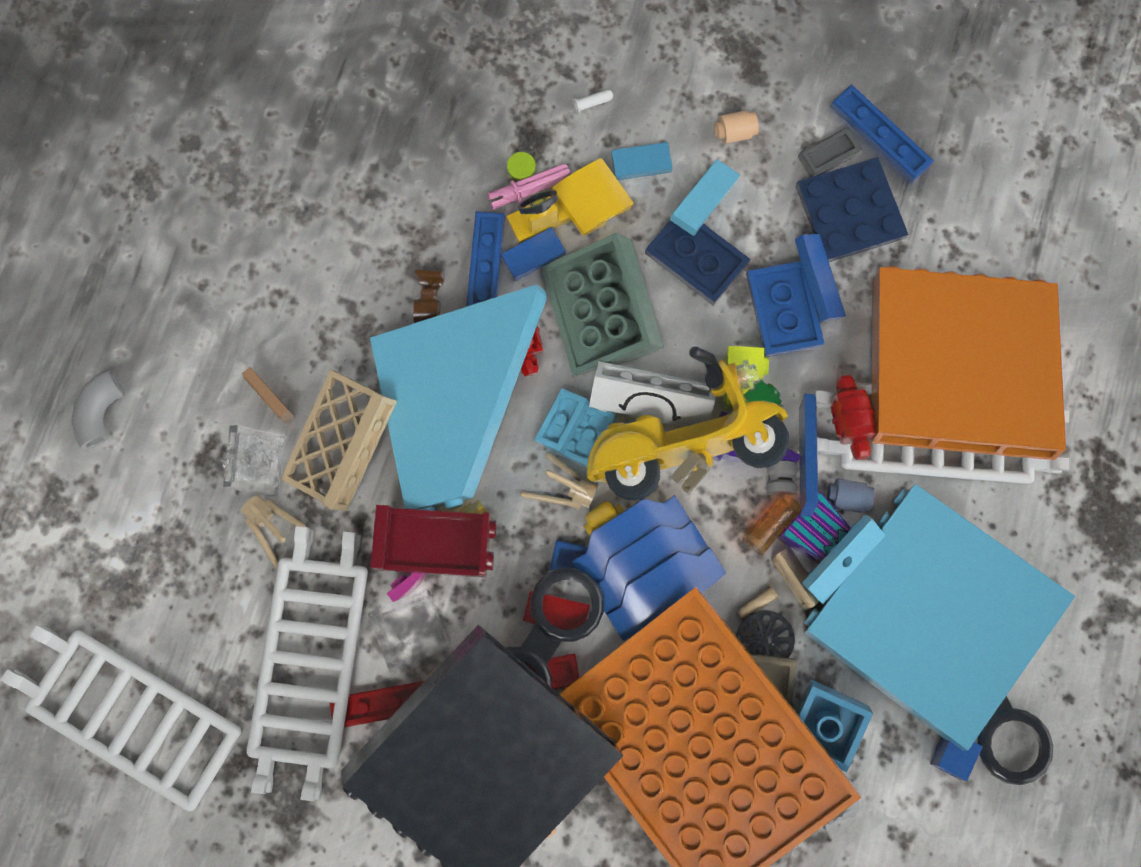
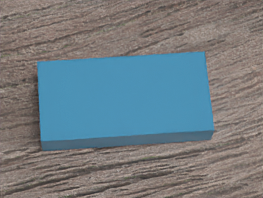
M668 142L611 150L613 169L617 180L672 173L673 168Z

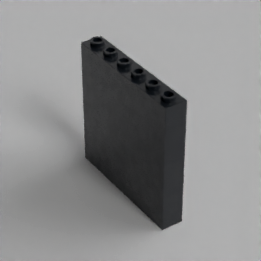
M478 624L341 770L342 789L351 799L357 800L359 798L363 801L371 814L380 820L385 818L390 822L394 831L402 838L409 837L416 842L418 849L425 856L431 857L432 855L438 859L442 867H520L623 757V754L612 738Z

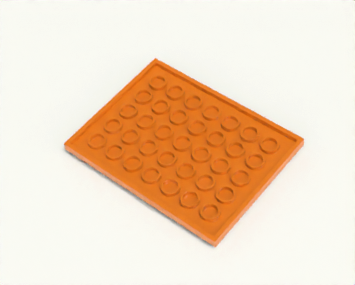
M697 586L560 693L561 696L616 742L623 757L611 768L604 778L671 867H769L861 799V794Z

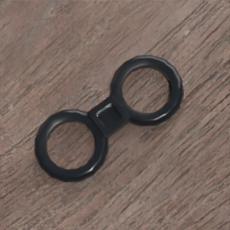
M576 568L555 569L546 573L536 583L530 597V613L535 625L521 647H506L518 659L529 663L536 670L538 676L551 687L552 675L547 664L561 642H575L589 636L598 627L604 613V596L599 584L588 573ZM561 580H573L582 584L588 590L591 597L592 609L588 619L582 625L573 629H561L552 625L546 619L543 611V598L546 591L554 583Z
M1006 696L979 734L977 744L983 746L979 756L982 764L992 776L1004 783L1021 786L1035 782L1047 772L1053 760L1054 744L1050 732L1043 722L1026 710L1013 708ZM1005 722H1021L1028 726L1036 735L1039 744L1038 757L1035 763L1027 770L1020 772L1009 771L1002 767L994 757L991 748L992 737L996 729Z

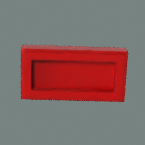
M530 591L523 621L535 624L530 613V597L533 592ZM547 594L544 595L543 611L546 619L552 625L561 629H573L586 621L590 605Z

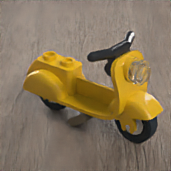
M693 346L689 350V355L705 364L707 369L705 374L706 385L716 397L728 395L733 405L732 413L664 432L662 421L653 415L640 416L636 418V422L629 424L614 423L608 425L607 430L602 431L595 440L590 451L587 463V478L592 482L602 481L607 483L609 488L618 497L631 501L641 500L649 496L657 488L660 480V470L679 466L672 475V479L676 483H681L693 470L691 475L682 484L683 491L690 493L706 476L710 467L713 466V457L733 450L737 457L746 465L754 468H769L779 463L788 450L789 433L783 422L788 417V414L784 408L775 403L767 401L748 402L742 393L743 389L750 388V390H755V383L760 382L756 364L750 365L748 360H744L741 365H736V363L726 365L723 359L717 361L713 353Z

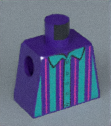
M819 491L818 505L811 517L800 516L799 512L777 539L813 562L820 564L828 555L830 549L844 538L851 527Z

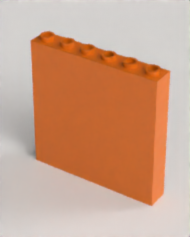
M896 266L880 267L873 279L871 405L875 411L876 435L871 439V443L1055 460L1066 451L1058 283H1049L1041 279L1028 281L1017 280L1015 277L995 278L984 274L962 275L954 271L943 273L930 272L922 268L908 270L899 269Z

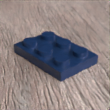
M671 220L645 249V254L712 306L717 303L751 260L705 224L693 236Z

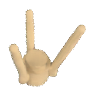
M547 452L546 457L575 478L574 481H571L550 470L545 471L547 476L570 487L567 496L572 497V500L524 491L520 493V496L523 498L566 505L579 510L581 505L589 508L598 486L592 484V481L578 473L550 452Z
M256 495L243 505L241 512L247 517L245 523L252 529L277 570L279 561L259 527L265 526L283 543L285 542V537L271 523L274 516L272 511L298 527H306V525L279 508L271 499L264 501L259 495Z

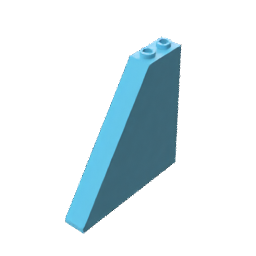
M537 284L370 338L381 394L397 401L388 420V428L405 509L436 511L435 509L444 506L446 509H455L464 506L463 501L473 499L547 299L546 291Z

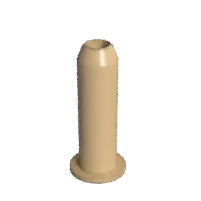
M768 584L769 588L739 608L737 614L741 619H744L752 612L760 610L776 598L780 600L770 584Z

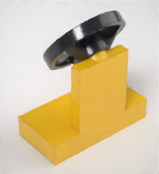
M546 190L529 196L518 204V211L507 216V221L519 244L551 227L555 229L571 221L558 202L559 197L555 190Z

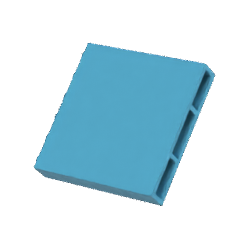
M914 484L909 491L905 488L902 489L893 502L897 505L892 514L886 512L877 523L886 536L826 600V604L819 612L817 609L812 611L804 622L808 626L804 634L945 740L951 741L962 751H968L1076 596L917 484Z

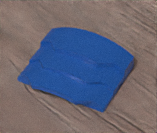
M675 495L662 503L647 499L640 500L618 516L592 531L587 552L572 561L576 569L588 573L599 584L604 596V613L623 641L634 636L696 586L703 593L726 574L712 549L708 547Z

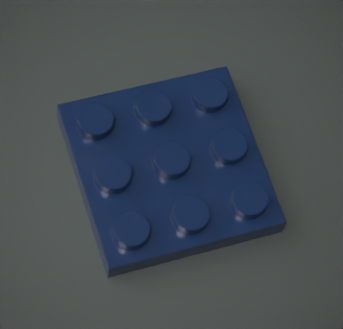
M878 157L798 181L795 185L813 234H820L829 262L906 239L909 235Z

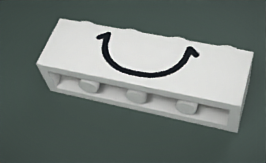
M598 361L589 407L597 408L603 412L612 411L626 414L632 418L653 415L658 417L663 424L670 423L686 427L711 419L715 396L711 393L706 383Z

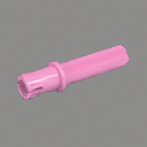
M561 164L517 182L512 180L510 185L487 192L488 200L497 197L501 198L490 203L493 210L515 201L520 203L522 198L555 186L571 175V172L566 164Z

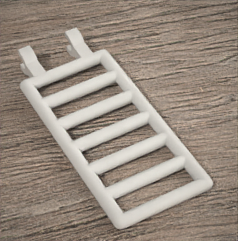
M36 625L29 636L59 652L40 683L32 680L19 669L14 671L7 669L0 681L30 697L25 704V711L188 812L193 811L240 737L241 728L83 631L75 630L67 640L48 626L41 627ZM79 645L94 653V656L55 715L42 707L41 703ZM107 661L121 671L81 731L68 723L67 720L104 662ZM133 677L147 685L113 741L107 747L94 739L93 736L130 678ZM157 693H160L173 701V704L134 763L119 753ZM186 709L200 719L161 780L146 769L178 717ZM212 725L224 732L226 736L189 796L174 788L173 784L207 729Z

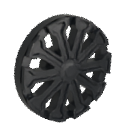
M758 610L750 613L741 621L736 633V637L742 644L744 642L753 643L746 648L750 654L758 650L757 654L764 655L766 651L767 656H774L773 649L781 657L789 658L795 645L794 631L788 620L781 614L771 610ZM765 615L770 617L767 626H765L763 621ZM753 619H756V620H757V623H758V628H757V629H756L754 626L751 625V623H750L751 620H753ZM780 620L782 625L773 630L776 621ZM747 629L751 633H753V635L744 636L742 633L743 630ZM784 631L789 633L788 637H777ZM777 644H788L787 650H783Z

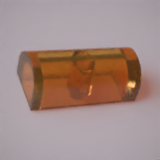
M790 494L779 496L743 536L742 541L756 553L763 555L798 516L800 504Z

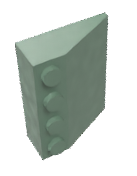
M614 233L541 267L573 376L596 371L598 361L617 365L641 358L664 348L631 239Z

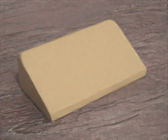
M787 547L771 558L772 563L803 609L806 610L815 606L819 601L802 584L807 578L808 573L792 549Z

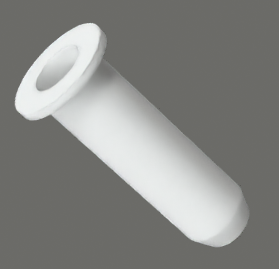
M604 90L578 100L573 98L572 102L575 112L579 115L581 110L610 101L613 98V92L611 90Z

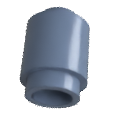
M837 478L834 484L830 483L828 486L827 499L835 509L862 513L863 510L870 511L872 508L874 488L868 487L867 483Z

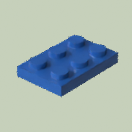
M801 261L747 271V282L765 357L824 346L825 343L815 302Z

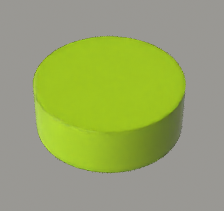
M525 152L513 154L507 162L509 177L517 182L535 175L536 164L534 158Z

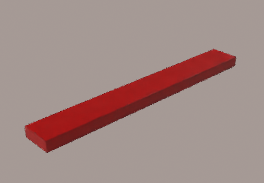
M575 653L552 657L547 665L552 675L553 689L569 687L580 678ZM524 662L525 665L537 674L536 670L529 663ZM425 681L349 694L344 728L389 720ZM330 703L332 719L335 703Z

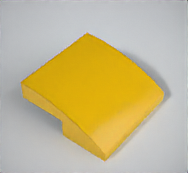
M602 158L577 170L551 188V190L557 192L558 202L582 236L605 226L608 220L630 210L634 204Z

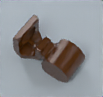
M415 270V276L418 278L423 289H421V298L414 300V323L441 314V302L436 297L445 281L442 271Z

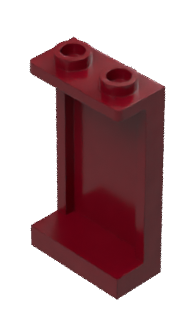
M376 505L370 568L375 571L487 578V570L493 571L494 552L489 551L490 539L496 538L497 521L491 520L490 512L477 514L391 508L389 505Z

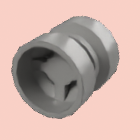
M780 461L767 468V473L770 475V482L767 484V494L776 496L797 494V484L794 482V475L797 473L796 462Z

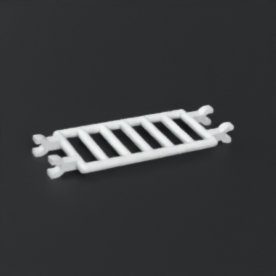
M855 382L856 390L864 389L867 395H872V383ZM815 391L816 407L830 408L832 406L831 400L836 394L826 391ZM1064 410L1065 424L1069 423V411ZM817 438V454L841 455V466L848 470L1031 484L1034 481V471L1061 474L1062 471L1069 470V458L1058 457L1055 460L1022 457V472L1004 470V456L992 455L991 469L974 468V453L962 452L961 467L944 465V450L932 449L931 464L913 463L914 447L902 446L901 462L884 461V444L872 443L871 459L856 460L852 456L851 444L842 445L840 441Z
M296 526L293 558L283 557L278 562L247 745V755L251 758L259 759L251 793L266 794V792H272L275 761L308 765L300 800L315 801V799H321L323 769H334L339 763L368 570L364 566L356 565L361 535L343 532L340 563L308 560L315 531L309 530L307 527ZM294 570L354 577L352 596L288 589L289 572ZM292 601L349 608L347 627L282 619L284 602ZM279 632L343 639L345 642L342 659L277 651ZM274 663L340 671L337 690L271 682ZM269 695L335 703L332 722L266 714ZM263 727L330 735L327 755L260 746Z

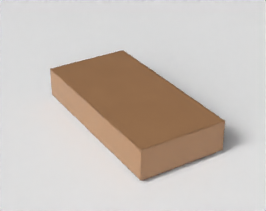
M251 367L242 373V377L280 420L288 423L295 417Z

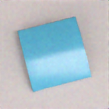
M561 388L534 440L553 452L587 468L589 454L595 440L602 431L607 430L608 425L616 423L618 416L610 411L603 412L597 408L589 407L590 402L588 399Z

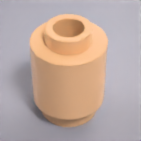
M744 110L720 115L718 122L714 123V130L718 140L721 139L723 144L751 139L753 135L758 134L759 124L755 112Z

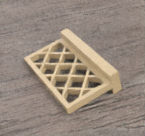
M330 370L282 474L281 480L320 500L324 506L332 510L347 511L397 401L336 371ZM336 380L343 382L346 394L334 399L332 389ZM363 393L371 396L366 408L358 411L354 397ZM348 400L351 415L340 419L336 405ZM330 408L333 422L322 427L319 417L323 410ZM354 420L355 433L352 437L345 439L342 424ZM335 428L339 442L327 447L323 432ZM317 435L321 450L309 454L308 441L311 437ZM341 448L343 459L339 465L333 467L329 452ZM322 455L326 470L315 474L311 460ZM304 463L308 477L299 481L293 478V474L297 466ZM328 475L331 485L325 495L319 491L317 479Z

